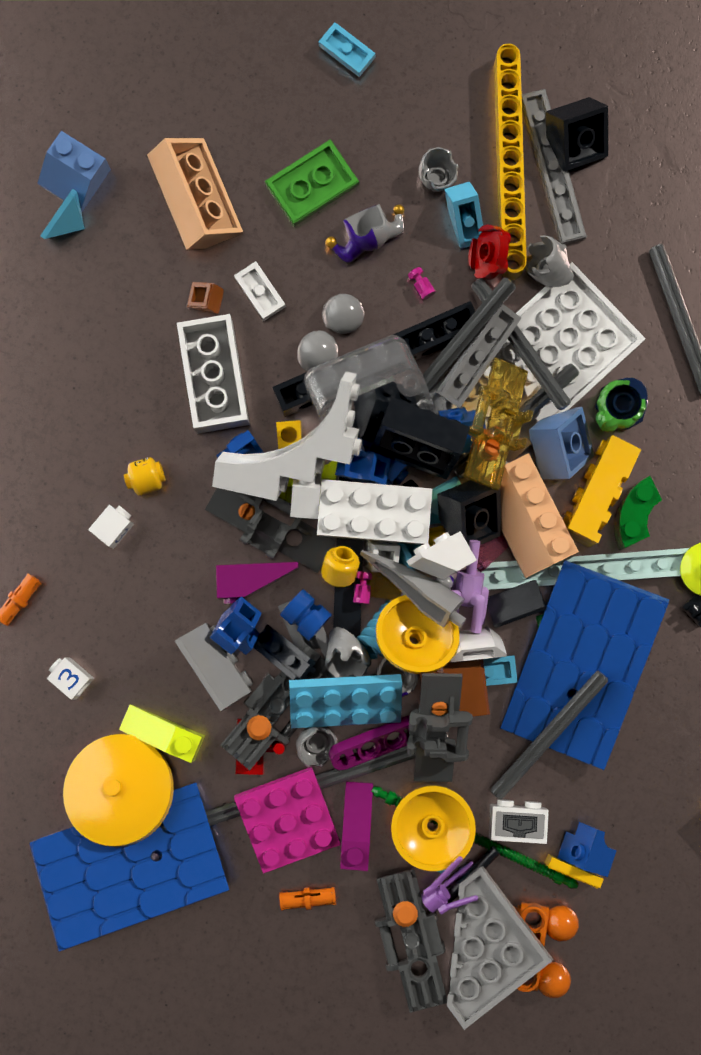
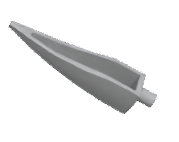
M364 550L360 552L363 558L400 589L424 615L443 628L449 621L459 628L462 627L466 618L459 614L457 610L464 602V598L430 577L403 564Z

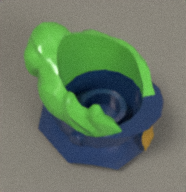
M627 377L609 382L601 388L595 405L598 411L595 416L596 422L601 430L606 432H613L616 429L625 431L643 421L648 405V393L642 381Z

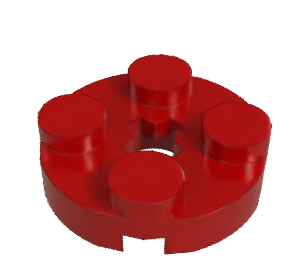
M487 224L478 230L481 232L478 239H472L468 260L470 268L475 269V277L492 280L499 274L503 275L508 269L507 257L511 235L499 226Z

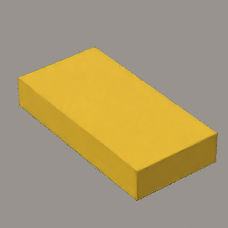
M549 853L546 857L545 863L550 869L597 889L601 888L604 879L600 875L582 870Z

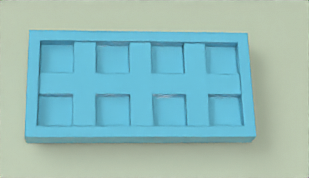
M401 674L289 680L291 729L401 722Z

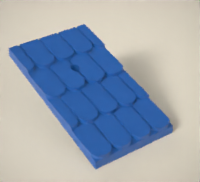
M564 560L500 729L533 742L596 671H600L608 678V682L549 748L605 770L670 599Z
M197 783L174 790L171 807L165 820L149 837L133 845L124 847L101 845L85 838L74 826L29 843L58 952L229 891ZM151 854H157L159 861H153Z

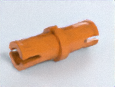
M27 573L14 592L10 591L8 594L9 598L0 608L1 623L9 626L17 613L22 608L27 607V601L42 584L36 577Z
M305 887L303 891L279 892L281 911L296 908L312 910V907L336 905L335 887L310 890V887Z

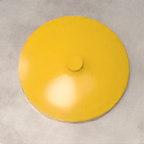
M115 734L105 736L86 746L69 767L63 788L65 810L75 829L90 841L109 847L133 845L149 837L165 820L173 799V776L168 762L157 748L132 735Z

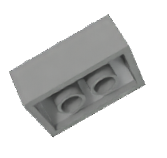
M204 623L176 639L175 643L218 709L223 711L253 692L250 688L253 682L245 670L240 673L235 663L238 662L235 654L228 653L210 638L216 626L210 627L208 623Z

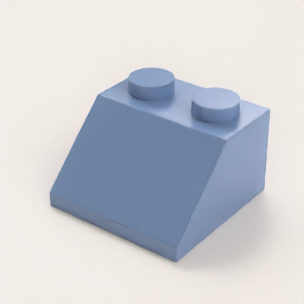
M61 131L46 152L38 185L63 201L71 190L74 189L78 193L81 212H83L111 169L106 158Z
M576 407L543 418L529 429V439L533 445L536 466L542 479H570L594 457L583 407Z

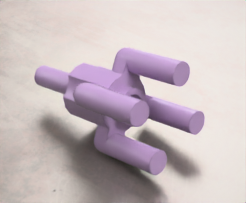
M469 540V547L477 561L467 566L466 569L457 572L456 582L453 583L451 590L465 599L461 606L473 607L470 631L481 633L482 625L485 624L489 590L483 587L484 573L477 570L480 541Z

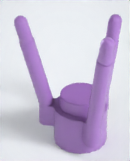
M461 856L457 857L429 887L423 890L421 898L430 912L434 913L438 910L442 915L450 909L478 900V896L474 895L448 903V899L451 896L447 888L464 875L474 865V862H469L441 884L462 862L463 858Z

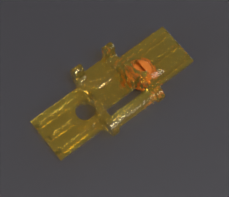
M497 357L493 359L487 386H480L478 389L480 396L473 424L469 426L468 432L472 436V445L464 477L498 491L509 450L517 451L525 448L527 439L524 437L518 438L522 424L530 422L534 412L531 410L526 412L519 411L528 371ZM490 405L491 412L488 419L487 428L485 429L483 428L488 406Z

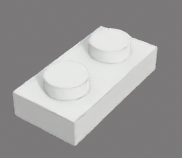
M256 261L234 275L235 280L263 321L286 307L284 301Z

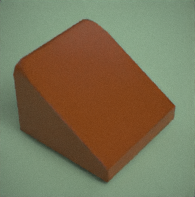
M192 282L187 308L218 314L224 289L214 283Z

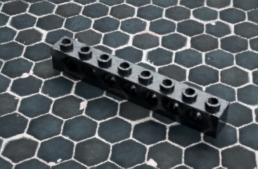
M472 302L464 303L273 386L275 397L284 417L337 395L340 381L345 372L356 373V384H362L372 375L381 376L445 348L474 314L475 309Z

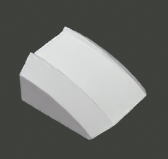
M485 626L481 633H473L470 630L459 631L458 648L450 662L506 657L507 653L501 637L491 628Z

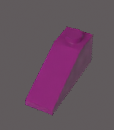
M299 563L216 565L217 598L224 599V604H233L241 596L248 598L299 570Z
M346 781L340 869L368 871L373 783Z

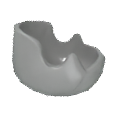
M436 147L429 149L423 155L418 167L420 180L427 189L442 192L445 191V188L451 187L457 180L458 164L453 161L451 151Z
M338 294L331 297L324 304L322 311L325 326L338 334L355 332L362 324L365 315L362 303L349 294Z
M321 330L312 331L304 336L297 349V360L306 371L329 363L338 357V345L334 337Z
M328 727L306 728L296 740L297 755L308 768L311 765L323 767L330 760L329 750L337 743V738Z

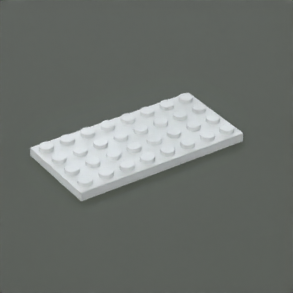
M573 262L570 263V268L574 277L569 284L561 287L545 286L516 313L521 317L517 326L554 377L570 363L578 369L579 375L563 388L571 403L565 409L559 410L550 400L499 446L498 454L493 461H482L474 468L482 477L514 461L531 445L529 439V429L543 418L567 411L573 407L645 340V337ZM508 339L461 406L465 407L467 411L481 409L485 418L486 429L481 430L475 436L474 449L480 439L487 438L542 388ZM444 379L417 403L418 408L431 410L439 415L438 411L458 407L436 393ZM470 452L462 453V456L465 458Z

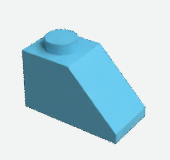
M469 181L444 189L448 212L460 249L470 247L472 239H478L481 233L478 230L483 226L479 197Z

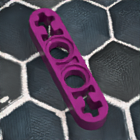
M410 715L401 718V722L387 723L333 745L329 750V758L333 767L337 770H346L407 746ZM391 733H400L396 739L387 740ZM368 742L374 743V746L369 750L361 749Z

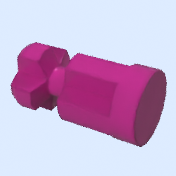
M417 267L409 272L408 277L410 280H416L414 287L421 299L425 300L434 295L436 291L427 277H421V274L424 272L422 268Z
M359 571L356 578L360 579V584H355L353 603L369 604L371 586L367 585V580H372V574Z

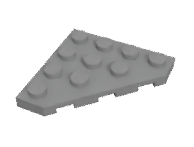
M483 866L459 884L458 892L459 900L474 895L478 896L477 901L458 907L455 921V941L451 960V980L447 1007L464 1030L554 960Z

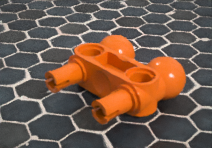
M521 902V905L518 904V907H514L525 922L526 915L530 912H536L541 916V921L538 924L530 925L527 922L526 924L543 946H545L546 934L558 942L568 941L577 934L579 919L576 913L569 907L562 905L549 909V907L541 906L535 902ZM551 962L517 989L522 992H538L539 990L546 997L559 998L568 992L571 985V976L568 969L562 964Z

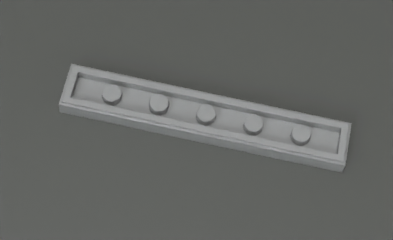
M546 89L522 94V111L558 241L561 244H569L585 240L587 236L569 172L561 169L546 138L545 111L551 110Z

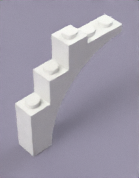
M345 372L340 381L336 399L330 412L304 438L284 448L266 453L237 454L222 452L215 461L212 487L277 501L281 492H286L289 478L313 483L317 474H322L325 459L350 465L354 455L359 456L362 439H358L359 429L352 427L355 419V411L351 410L352 401H357L360 384H356L357 374Z

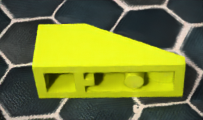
M131 704L119 729L129 735L136 736L137 739L190 763L195 761L205 738V735Z

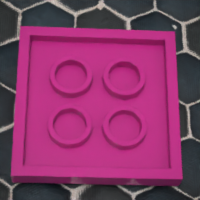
M313 767L234 795V800L263 874L341 845Z

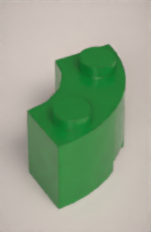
M651 476L634 485L620 501L616 517L614 518V536L619 550L650 537L647 527L648 516L653 507L662 501Z

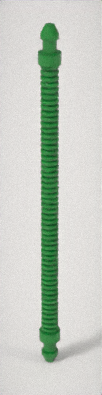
M373 787L372 789L373 795L376 798L384 799V803L390 806L395 804V807H397L403 799L400 796L398 797L395 792L389 791L388 793L382 790L381 787ZM430 821V823H433L434 825L436 824V826H438V823L436 821ZM475 832V844L481 845V847L488 850L495 846L500 851V856L507 857V859L517 864L520 863L521 866L523 865L527 869L536 871V873L539 872L540 875L549 877V879L552 878L553 882L558 885L563 883L570 889H577L579 883L576 879L569 878L560 872L548 868L547 865L545 866L541 862L532 860V858L526 857V855L521 853L519 854V852L516 853L515 850L513 851V849L506 846L503 847L502 844L500 845V843L494 842L489 838L487 839V837Z

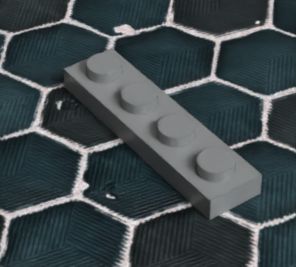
M502 304L465 348L436 393L458 408H461L521 320V317Z

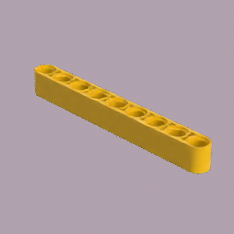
M508 43L503 44L498 49L494 64L498 226L504 231H508L510 235H515L519 240L517 243L509 244L507 261H516L520 268L514 270L508 267L507 271L502 275L509 280H515L523 273L527 257L521 58L519 49L515 45ZM509 58L513 62L508 64L504 63L501 59ZM510 83L514 88L506 89L502 84ZM511 108L515 113L506 114L502 109ZM511 133L515 136V139L508 140L503 134ZM511 158L516 164L513 166L507 165L504 159ZM513 184L517 190L513 192L508 191L504 185ZM513 209L518 213V216L509 217L505 211Z

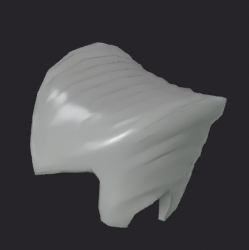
M546 235L540 236L542 242L530 243L527 249L532 255V259L525 267L526 272L548 287H561L572 281L574 274L570 268L566 251L567 246L565 244H561L553 237Z
M340 627L331 629L325 658L327 670L335 678L365 676L371 665V658L365 647L346 629Z

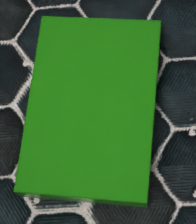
M330 139L267 179L265 185L291 224L296 226L357 187L359 180Z

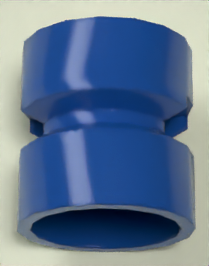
M302 589L284 608L280 616L290 625L296 624L298 626L297 631L309 641L329 620L332 614L322 605L316 606L314 604L315 599Z

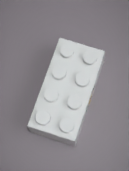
M226 314L178 322L177 329L193 428L196 433L250 425L231 315Z
M322 479L317 536L423 545L429 539L432 489Z

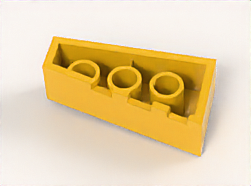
M611 435L607 441L602 439L595 454L599 455L595 465L590 463L583 476L587 479L584 487L577 488L571 500L575 503L571 512L566 511L562 517L574 541L588 548L599 543L602 535L598 533V530L601 531L608 523L612 515L608 510L610 506L613 507L618 501L623 489L620 486L622 482L625 483L629 478L641 452L640 448L614 435Z

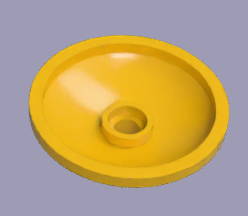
M403 595L389 602L380 613L376 624V640L384 657L398 669L413 674L432 673L443 668L453 658L459 644V628L451 621L444 628L424 615L406 595ZM410 638L417 639L418 644L411 643Z
M423 786L411 791L399 802L392 817L391 833L397 851L409 864L422 870L442 871L454 862L457 857L461 856L464 859L475 839V819L469 805L458 793L443 786ZM431 820L438 823L437 828L434 830L427 827L428 822Z

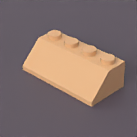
M164 138L147 154L186 250L206 249L243 233L204 138Z
M529 453L481 478L500 485L502 533L525 578L579 552Z

